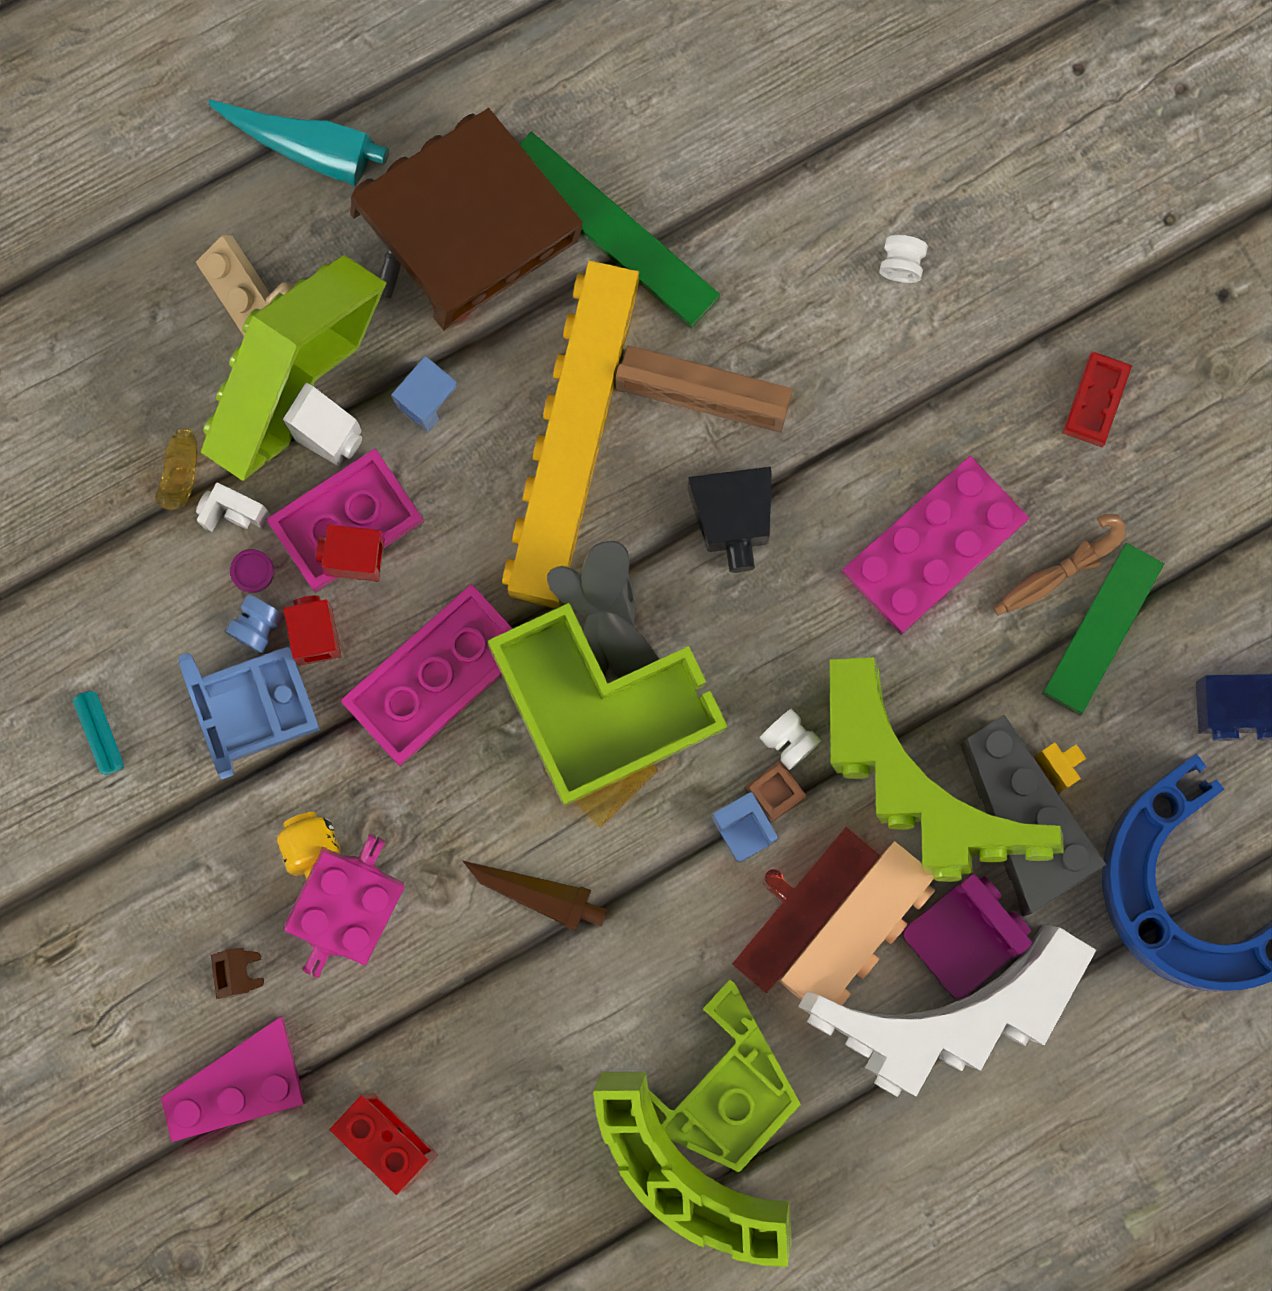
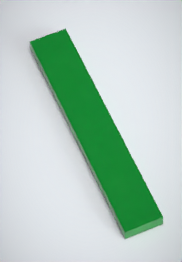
M532 131L519 143L581 219L583 225L580 233L619 267L639 271V284L688 327L692 329L720 299V293Z

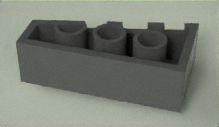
M1002 715L971 735L960 745L979 798L982 799L987 814L1024 824L1061 826L1064 853L1053 854V859L1047 861L1026 860L1025 854L1007 855V860L1004 861L1009 880L1012 881L1019 900L1017 902L1023 917L1034 913L1106 865L1005 715Z

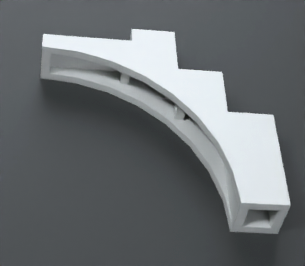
M1043 924L1032 939L1033 944L997 979L971 996L944 1007L911 1014H873L843 1007L809 991L806 992L798 1007L811 1014L807 1020L809 1024L830 1036L834 1029L849 1037L845 1043L846 1046L867 1058L870 1057L865 1068L878 1076L874 1084L896 1097L899 1096L902 1090L917 1096L937 1058L959 1071H963L965 1065L981 1071L1001 1033L1023 1046H1026L1029 1040L1045 1045L1096 949L1060 927Z

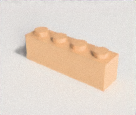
M893 841L785 972L779 982L801 1001L806 992L809 991L842 1006L851 995L845 989L855 975L864 979L878 962L879 958L873 953L885 940L891 945L907 926L902 917L913 905L919 910L934 893L935 889L930 885L934 875H927L922 867V863L897 842Z

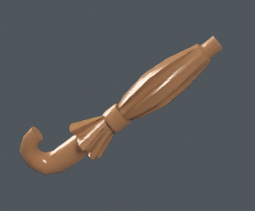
M1104 514L1097 517V521L1102 528L1111 526V530L1107 535L1092 544L1084 540L1070 559L1067 558L1060 562L1058 566L1049 567L1025 579L1007 594L999 604L993 607L996 615L999 616L1006 611H1013L1047 596L1065 578H1069L1077 573V570L1100 567L1101 562L1099 559L1119 547L1126 536L1124 521L1117 514Z

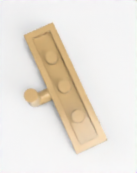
M222 235L196 261V264L243 336L246 334L242 331L243 324L254 309H263L270 304L277 294L282 293L284 295L293 289L297 283H281L270 294L232 235Z

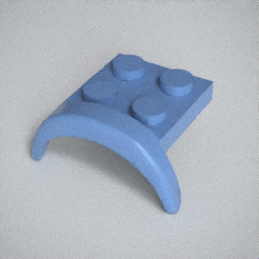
M290 646L202 677L190 653L179 656L178 662L216 771L221 779L235 775L233 762L320 730L297 664L292 658Z

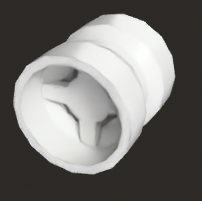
M792 708L760 736V739L768 748H775L781 755L780 761L789 771L822 741L813 731L805 730L801 725V718Z

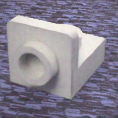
M216 482L212 492L207 490L203 494L196 513L199 514L197 522L204 529L211 532L217 525L224 510L226 511L224 518L245 529L248 528L250 523L263 528L267 521L266 519L270 515L264 505Z

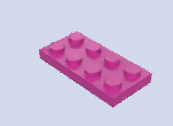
M970 455L845 566L842 573L892 627L902 635L1030 518Z
M470 584L340 701L398 766L401 767L502 676L488 647V640L513 628L480 592Z

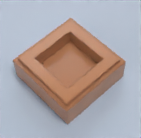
M781 761L744 787L748 793L752 791L770 823L806 798V794Z

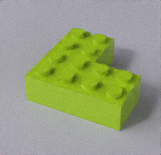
M343 255L329 265L326 263L321 265L316 273L308 279L301 278L293 289L284 295L282 293L277 294L270 304L263 309H254L243 324L242 331L246 334L242 344L234 351L230 358L229 366L232 367L229 378L217 392L216 400L219 401L216 412L208 419L204 426L203 433L206 434V438L200 452L244 481L261 468L265 461L269 462L286 449L290 444L292 434L283 418L306 382L313 386L316 380L359 349L386 282Z
M570 603L488 640L491 654L563 807L713 737L728 727L711 691L703 693L700 698L696 693V690L703 688L706 680L689 646L607 683Z

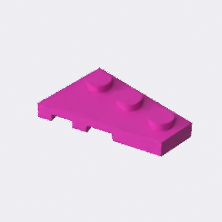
M279 1017L161 1097L171 1142L306 1104L284 1017Z

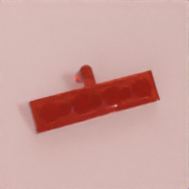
M845 827L795 888L783 880V875L779 870H769L763 877V885L783 903L731 965L766 994L880 855Z

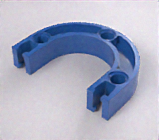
M1195 754L1143 791L1129 804L1117 820L1109 836L1103 858L1106 864L1102 867V887L1105 905L1110 920L1125 946L1142 964L1157 975L1175 984L1201 991L1218 992L1254 988L1272 981V961L1268 959L1265 952L1267 942L1272 939V920L1241 942L1232 945L1208 943L1182 930L1170 918L1158 895L1155 877L1156 863L1164 841L1176 826L1225 790L1217 779L1210 783L1204 780L1198 785L1203 793L1190 801L1186 800L1183 792L1176 787V782L1187 772L1190 773L1197 769L1200 773L1206 768L1201 758ZM1156 796H1163L1170 802L1171 813L1168 818L1159 817L1155 813L1153 800ZM1144 919L1151 921L1157 929V937L1152 944L1145 943L1138 934L1139 924Z

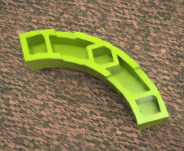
M601 1072L594 1087L593 1095L604 1143L608 1144L619 1166L618 1171L639 1201L670 1229L700 1247L704 1248V1245L710 1246L716 1250L731 1254L732 1259L763 1266L788 1267L792 1245L790 1202L746 1195L721 1185L706 1176L679 1152L667 1136L651 1101L646 1072Z

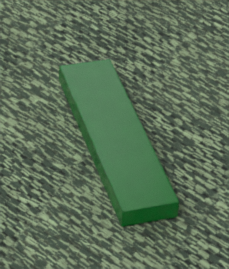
M1128 543L1123 545L1042 695L1078 715L1083 714L1165 563Z

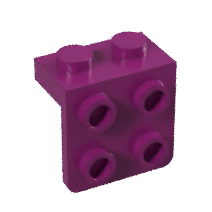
M974 873L963 879L903 931L904 940L954 999L966 997L1008 960L1021 955L1033 944L1027 937L1031 930L1025 921L1015 911L1008 914L997 901L1001 894L994 884L985 876L979 879Z

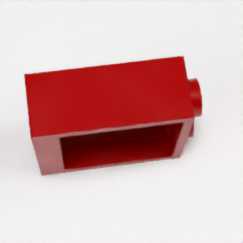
M375 1093L361 1095L329 1129L395 1195L408 1189L438 1156Z

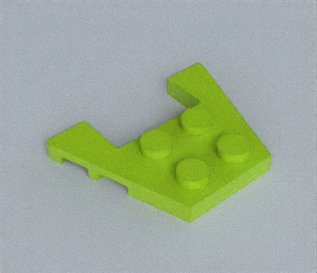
M729 979L706 1004L703 1010L735 1040V1045L675 1110H670L650 1090L649 1093L659 1122L670 1140L740 1172L801 1104L737 986Z

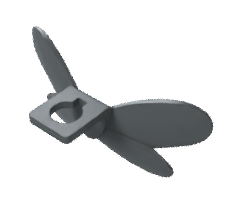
M606 541L594 545L585 557L581 574L565 566L553 568L547 574L548 585L555 596L564 604L570 603L572 609L587 615L582 631L604 676L609 665L616 676L621 678L659 660V657L647 640L632 626L635 619L636 595L629 575V555L624 545L616 541Z

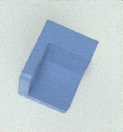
M425 356L391 395L397 408L425 431L429 432L439 421L437 409L456 389L457 383Z
M752 791L712 815L715 825L737 862L744 861L778 840L777 834Z

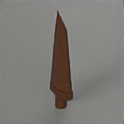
M463 861L481 885L565 925V928L576 931L581 919L602 926L608 910L588 903L591 894L590 889L578 888Z

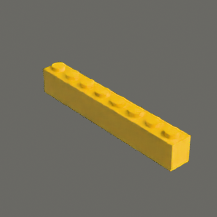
M589 260L586 273L577 274L573 298L579 299L576 313H568L563 331V338L569 339L566 354L558 353L553 379H558L559 382L556 394H548L543 412V419L549 420L546 435H538L533 452V460L539 461L535 477L528 476L524 487L522 500L529 502L525 518L518 517L516 520L512 542L518 544L515 560L507 559L503 572L502 584L508 585L507 591L511 599L555 609L561 607L562 602L550 590L547 574L553 568L559 566L571 567L616 382V372L621 361L639 287V271Z

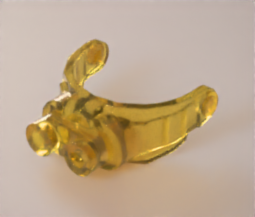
M179 428L176 430V435L171 436L166 447L163 474L155 496L156 504L161 505L165 509L177 510L178 508H183L194 487L197 466V441L195 435L189 429Z

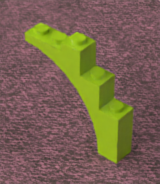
M874 657L830 659V763L837 773L843 774L844 778L863 779L869 777V772H875L876 815L882 824L888 823V828L907 830L915 828V822H921L922 867L927 875H934V880L959 881L962 879L961 874H973L972 856H979V860L982 862H1003L1007 860V855L1025 854L1026 860L1047 861L1052 860L1055 853H1064L1061 826L1024 824L989 815L957 800L924 774L904 751L893 732L883 702L880 669Z

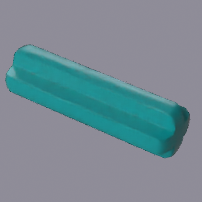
M93 690L80 693L73 698V704L99 772L103 775L114 774L124 768V762L98 694Z

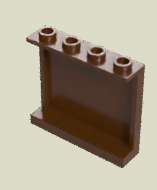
M487 108L478 115L472 113L465 116L459 121L453 131L443 137L441 135L432 137L423 145L420 152L409 159L406 156L399 158L379 178L375 180L369 178L361 182L351 195L350 215L353 219L362 215L435 306L433 318L443 331L578 242L583 225L581 219L490 108Z

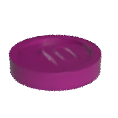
M248 549L235 556L230 566V576L233 583L240 590L247 593H258L265 590L271 584L274 578V565L264 552Z

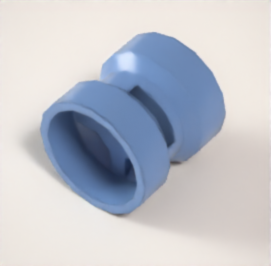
M247 594L240 605L242 614L237 619L231 620L224 632L254 651L263 654L269 644V631L278 628L285 616L265 602Z

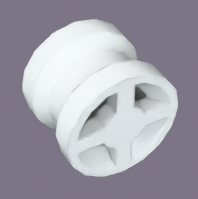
M891 235L887 237L884 247L887 251V258L881 262L879 273L887 279L902 283H916L920 281L923 269L920 267V260L926 256L927 244L918 238L906 235Z

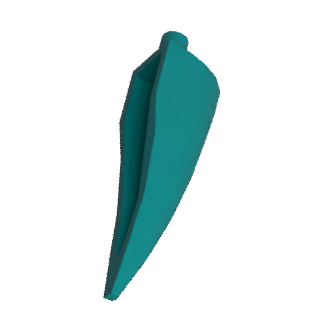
M209 99L210 107L261 144L298 164L338 181H344L356 186L369 160L381 164L387 162L389 148L375 144L365 132L329 121L304 120L263 114Z

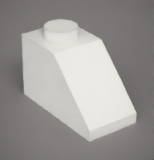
M307 382L283 418L297 443L339 467L345 457L351 459L362 442V436H360L362 430L357 420Z

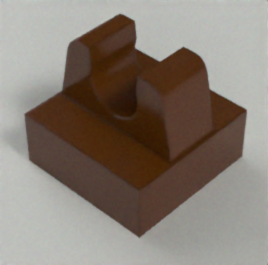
M236 948L211 955L216 999L246 994L264 985V978L252 979L247 975L246 970L248 963L261 960L260 953L244 951V948Z

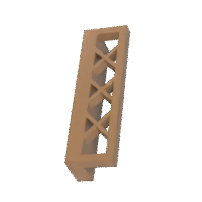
M627 345L622 364L619 363L616 372V390L782 433L793 388L629 345Z

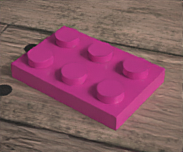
M376 448L266 519L315 593L339 578L327 576L321 568L322 563L316 562L319 536L326 537L327 524L380 530L385 538V548L424 523L422 516Z

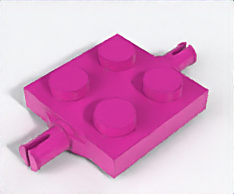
M368 834V838L358 857L344 856L322 847L284 924L285 932L306 940L314 947L305 966L302 968L305 973L310 975L312 972L313 977H320L329 955L344 956L365 966L367 965L405 888L403 881L384 874L375 865L386 843L382 838L377 837L376 840L375 835Z

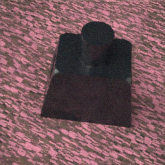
M771 466L688 477V493L708 552L726 550L729 572L738 573L755 569L752 547L768 544L771 514Z

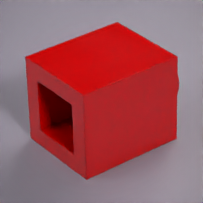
M327 524L326 537L319 536L316 562L322 563L321 568L327 576L379 582L385 538L380 530Z
M317 595L305 596L295 599L293 601L294 606L283 608L292 658L299 666L342 657L333 608L327 599L320 600V597Z

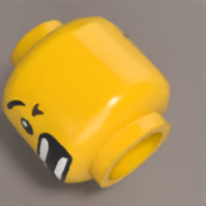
M316 812L299 814L286 820L283 823L284 829L277 836V844L285 868L289 874L294 876L305 875L307 879L322 847L341 854V848L331 821L324 817H318Z

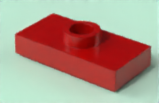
M1091 351L1062 434L1103 447L1110 432L1132 365Z

